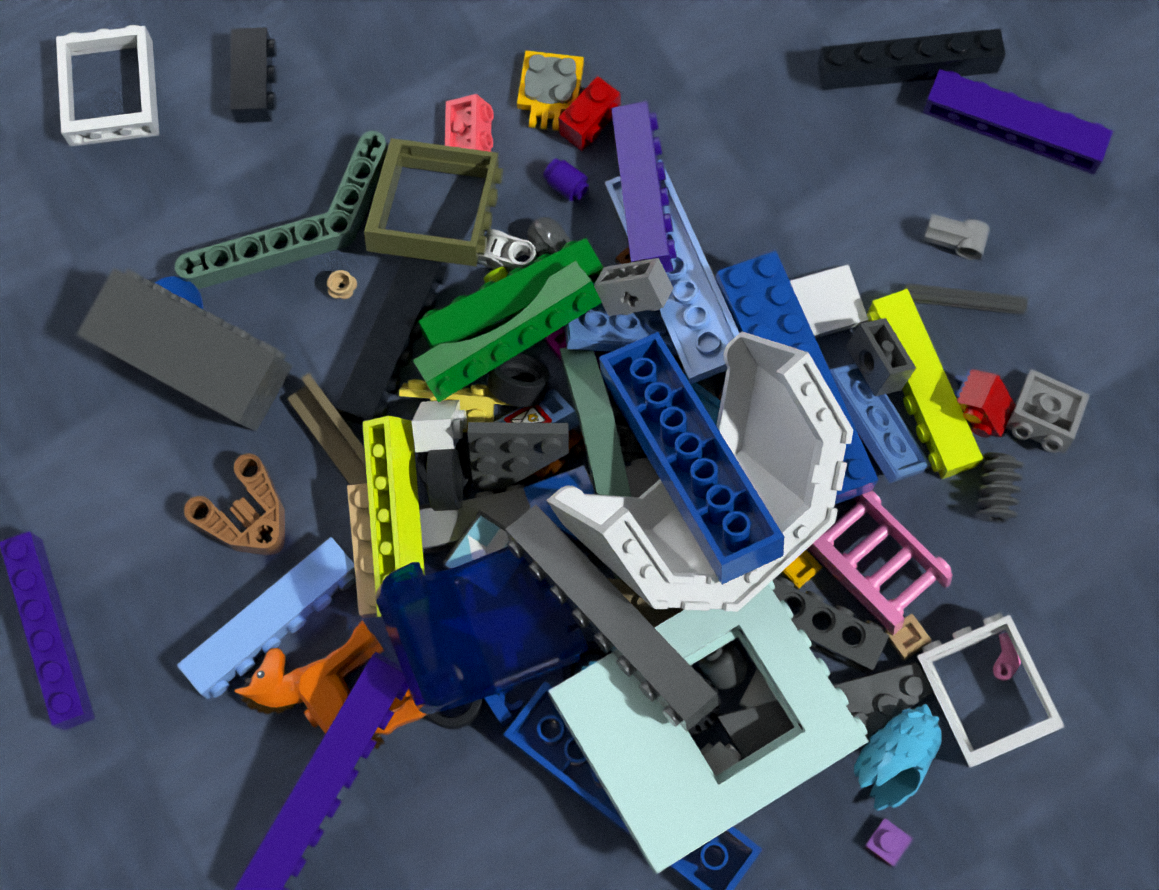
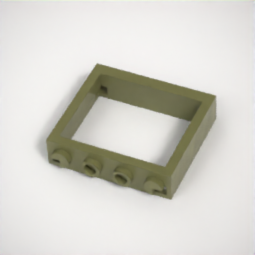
M391 138L364 230L366 251L477 267L479 254L484 255L486 251L487 237L484 236V233L491 230L493 214L490 212V208L496 207L498 189H495L496 184H501L503 179V168H499L498 153ZM402 167L486 178L471 241L385 229Z

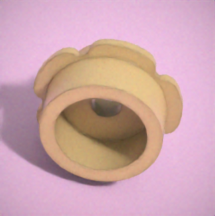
M335 271L327 280L328 293L335 299H348L353 295V290L357 288V281L347 271ZM341 283L345 284L343 288L339 287Z

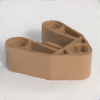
M251 453L243 454L234 463V473L266 513L261 516L244 497L239 501L237 499L229 510L246 528L243 533L235 527L222 511H219L204 496H194L189 499L184 507V515L195 528L234 551L275 555L282 550L285 543V509L269 472L260 458ZM258 466L255 475L252 477L244 476L245 470L248 467ZM207 507L209 509L207 516L197 520L195 518L197 511ZM266 533H269L273 538L268 543L263 538Z

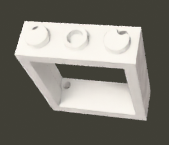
M129 25L121 29H99L96 32L81 34L73 32L65 36L56 37L61 134L70 147L159 135L153 42L145 26ZM138 48L142 112L75 120L71 56Z
M1001 612L984 619L985 626L972 631L971 626L956 631L952 634L954 640L945 644L937 640L923 646L922 650L924 653L917 656L970 768L1065 727L1011 616L1003 617ZM1006 630L1049 719L974 751L933 662Z

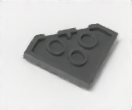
M468 422L473 489L487 491L506 489L568 454V423Z

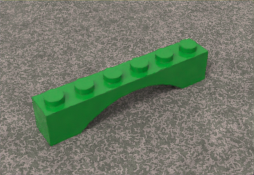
M575 261L550 276L535 299L520 314L506 324L470 340L439 344L414 359L413 362L437 401L441 402L602 302L592 281Z

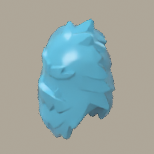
M927 704L921 707L918 706L916 709L902 710L901 714L893 717L884 728L878 729V732L870 737V741L861 750L854 765L855 777L859 776L858 782L861 788L874 784L870 796L872 798L875 797L874 809L878 811L889 806L892 808L898 807L917 792L932 760L940 748L942 741L941 729L938 726L940 718L932 715Z

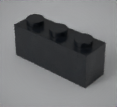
M267 27L231 29L230 110L236 123L272 122V110L277 109L276 94L272 92V83H277L276 67L272 65V57L277 56V45L275 38L271 39Z

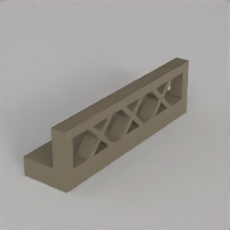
M307 373L301 378L305 386L287 398L289 403L349 485L367 483L365 448L312 376Z

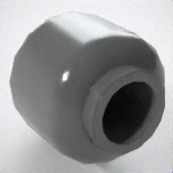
M732 642L725 644L698 662L700 671L712 682L711 685L717 689H732L739 686L745 678L748 667L745 657Z

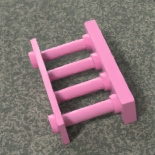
M872 490L854 497L857 504L838 519L835 524L807 549L892 635H895L903 627L905 619L903 609L936 580L946 589L951 583L953 574L948 563L939 556L935 558L881 505V499ZM867 512L880 526L848 554H841L833 546L834 540ZM888 535H891L903 549L871 577H864L856 569L857 563ZM913 557L926 572L896 599L887 600L879 592L880 586Z

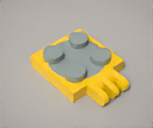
M525 50L517 109L531 111L529 128H535L537 118H542L541 129L547 130L549 119H554L552 128L555 131H559L558 117L580 94L584 57Z

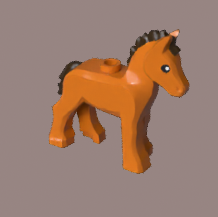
M362 620L353 630L351 638L345 645L331 652L326 658L297 668L286 675L284 669L285 654L279 648L268 650L262 664L254 672L252 678H245V685L234 691L243 696L241 701L246 703L250 710L257 709V713H264V715H269L273 712L280 714L304 702L308 708L304 711V714L314 728L320 726L326 734L350 694V690L343 678L367 663L375 652L381 654L385 650ZM410 687L402 701L395 698L389 710L393 711L394 714L386 728L382 730L378 727L371 738L377 742L374 749H379L380 745L385 744L381 735H389L398 727L418 721L427 715Z

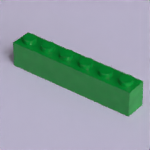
M587 238L580 241H570L560 251L552 255L544 254L538 257L534 264L524 269L522 267L510 271L505 278L497 282L490 281L479 288V291L469 296L462 295L455 298L451 305L441 310L433 309L427 312L423 319L419 320L421 332L430 349L439 344L456 343L476 338L497 329L520 314L539 294L547 279L576 261L590 278L593 285L604 267Z

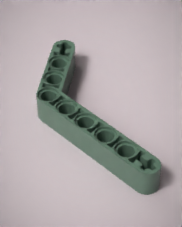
M368 131L360 137L327 213L185 253L179 256L175 262L177 275L183 281H190L198 289H202L351 245L357 236L377 188L388 150L385 137L378 131ZM361 173H369L368 177L364 179L357 178ZM350 199L358 200L354 205H345ZM340 225L347 226L342 232H334V229ZM309 234H317V237L311 241L304 240ZM281 242L287 243L285 248L275 249L277 244ZM258 251L254 257L245 258L248 252ZM228 259L225 265L221 267L216 266L218 261Z
M559 348L564 373L583 435L595 494L632 497L612 407L594 350ZM613 572L614 579H621Z

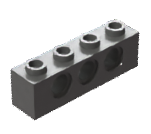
M777 576L776 579L772 580L775 585L773 592L779 601H792L797 604L799 613L793 615L791 620L797 630H804L811 641L812 648L866 675H869L874 670L890 636L883 632L884 628L881 625L870 620H866L864 623L854 618V613L845 607L836 605L834 608L823 603L824 598L811 591L803 593L793 588L794 583L786 578ZM814 616L826 618L829 624L828 629H816L812 623V618ZM846 630L855 632L858 636V644L849 645L845 643L842 638V632Z

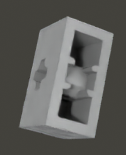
M659 258L604 267L594 284L608 316L629 315L645 310H659L664 307L673 290V286Z

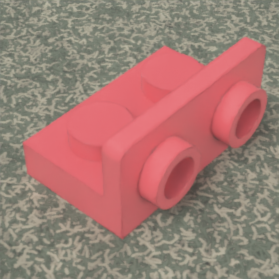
M478 94L446 101L445 146L491 152L493 147L491 122L494 118L491 105Z

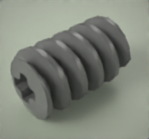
M987 452L984 454V458L987 461L982 466L985 474L981 476L980 481L984 486L979 488V495L982 498L977 502V507L980 511L976 512L975 517L984 522L1004 523L1007 519L1016 518L1018 515L1017 512L1010 510L1009 506L1019 505V500L1011 497V494L1021 493V488L1012 483L1022 480L1023 476L1015 473L1014 469L1024 468V463L1016 460L1015 457L1009 454Z

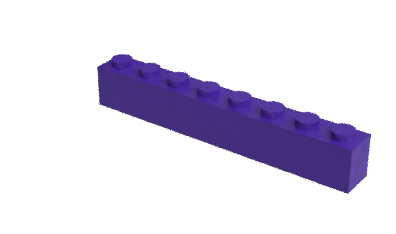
M377 652L372 655L234 890H290L285 887V884L291 875L295 878L298 877L307 862V859L302 857L308 845L315 848L325 830L319 826L325 816L333 818L342 800L337 798L343 786L350 789L360 772L354 768L360 757L367 760L377 742L371 739L378 727L382 730L386 728L394 714L393 711L389 710L395 698L402 701L412 684L406 680L410 671Z

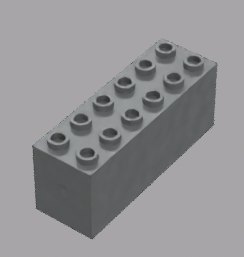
M113 268L76 334L236 423L255 431L261 425L293 365L284 360L287 355L262 340L260 341L242 329L225 322L208 311L206 312L190 301L171 293V291L145 279L128 268L125 273Z

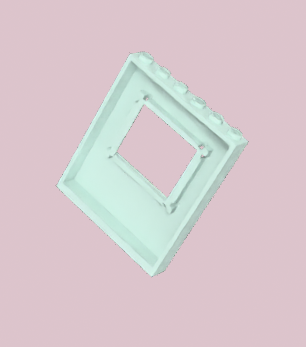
M773 581L765 586L738 612L724 611L723 609H710L709 611L683 610L654 627L690 666L738 637L794 726L790 731L717 776L711 770L689 732H686L680 724L675 727L667 720L662 712L664 707L656 699L652 702L643 694L639 688L641 682L633 674L630 677L624 674L617 665L616 660L618 658L613 652L548 691L549 698L654 874L661 872L869 742L865 737L868 734L865 725L859 717L855 716L853 718L846 707L849 704L846 695L839 687L834 688L829 680L830 671L821 658L816 659L809 647L812 644L804 630H797L792 622L793 613L784 600L779 601L773 592L775 589Z

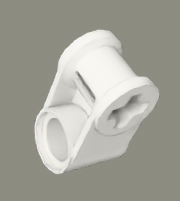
M491 229L486 233L487 245L485 254H479L478 262L491 269L505 267L509 273L516 268L522 267L524 269L534 264L537 255L535 247L531 242L507 235L499 230ZM522 255L530 256L525 262L517 261V258Z

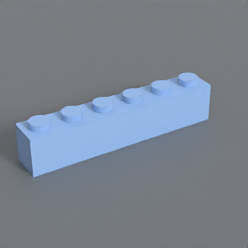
M330 537L178 663L177 666L202 696L207 699L212 696L214 698L220 696L229 688L228 682L238 674L243 676L255 666L256 663L254 661L263 653L266 654L268 650L277 648L281 644L280 639L289 631L294 633L303 627L307 621L305 618L314 610L319 612L328 606L332 601L331 596L338 590L344 591L352 586L356 581L354 563L334 539Z

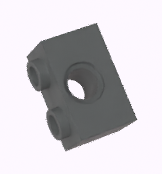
M886 318L859 324L846 345L847 350L875 397L902 390L916 369Z

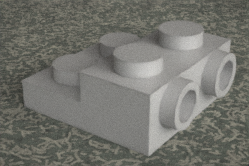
M1030 369L1006 428L1012 430L1013 435L1018 439L1026 440L1030 438L1041 443L1047 452H1061L1065 454L1075 439L1090 395Z

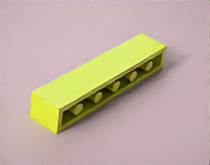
M908 289L873 300L867 313L868 322L886 318L916 367L902 388L905 395L903 401L908 414H913L917 422L916 433L921 443H926L930 452L928 459L934 472L939 473L941 479H945L977 467L983 460V456L966 419L963 417L962 409Z
M389 415L364 421L363 435L377 617L402 619L428 614L412 421Z

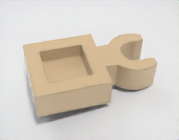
M913 614L904 619L903 627L895 635H892L888 630L885 631V633L890 635L888 640L903 661L922 650L923 646L930 644L932 641Z

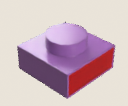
M884 818L864 847L888 865L894 867L913 838Z

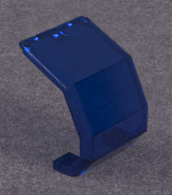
M505 547L455 568L428 575L423 574L419 562H412L391 572L383 580L376 592V603L414 703L422 713L433 714L499 694L580 661L579 654L589 650L581 629L579 628L572 632L569 630V626L577 623L571 615L573 610L566 602L561 605L555 600L549 591L551 586L544 579L539 582L528 569L530 564L523 556L518 559L508 547Z

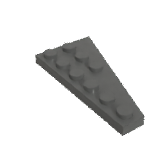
M915 662L878 671L871 675L848 679L833 685L834 688L839 687L846 695L849 702L846 707L853 718L855 716L859 717L868 732L865 737H868L887 724L893 717L901 714L902 710L909 709L934 692L921 668ZM778 700L748 706L730 713L726 712L715 715L742 756V759L794 728Z

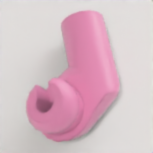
M1002 633L998 635L1002 652L994 663L993 674L997 679L1007 681L1013 677L1021 664V660L1008 633Z

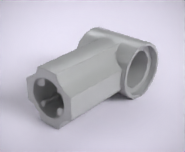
M931 214L924 241L954 249L956 254L962 258L978 260L983 257L990 227L978 220L960 222Z

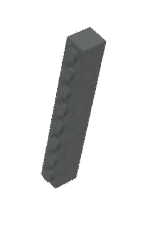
M534 505L505 529L509 539L507 546L513 555L518 559L523 556L530 564L528 569L539 582L544 579L551 586L549 591L555 600L561 605L566 602L573 610L571 615L583 629L588 626L596 634L593 638L598 646L606 653L609 650L614 653L618 658L616 663L628 677L633 674L641 682L639 685L640 690L650 701L653 702L656 699L664 707L662 712L673 726L676 727L680 724L688 732L718 705L717 693L537 505Z

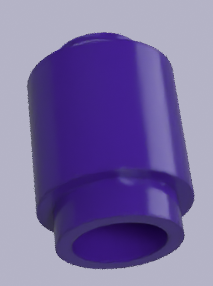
M555 158L549 163L543 173V178L547 180V185L569 201L580 200L589 189L587 184L588 176L566 160L561 161Z

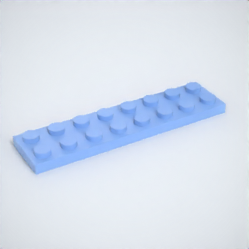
M665 169L666 180L661 181L662 188L667 187L670 206L664 207L665 214H671L674 231L668 232L669 240L674 239L677 258L672 259L673 271L666 272L673 290L663 308L659 309V312L690 384H694L727 370V365L724 361V350L727 344L739 334V331ZM618 176L606 181L605 185L628 237L621 179Z

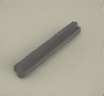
M907 283L904 287V290L908 289L913 302L1020 315L1025 314L1028 306V300L1025 296Z

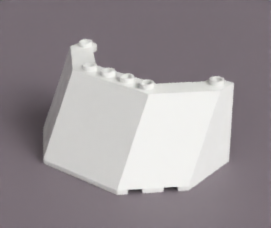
M743 331L732 339L724 350L727 372L716 426L783 533V557L722 585L660 479L640 497L583 494L580 489L574 486H564L546 501L562 524L652 608L668 609L670 607L701 611L723 609L724 611L738 612L835 524L838 509L834 508L837 490L842 491L847 463L843 461L846 444H851L854 430L808 352Z

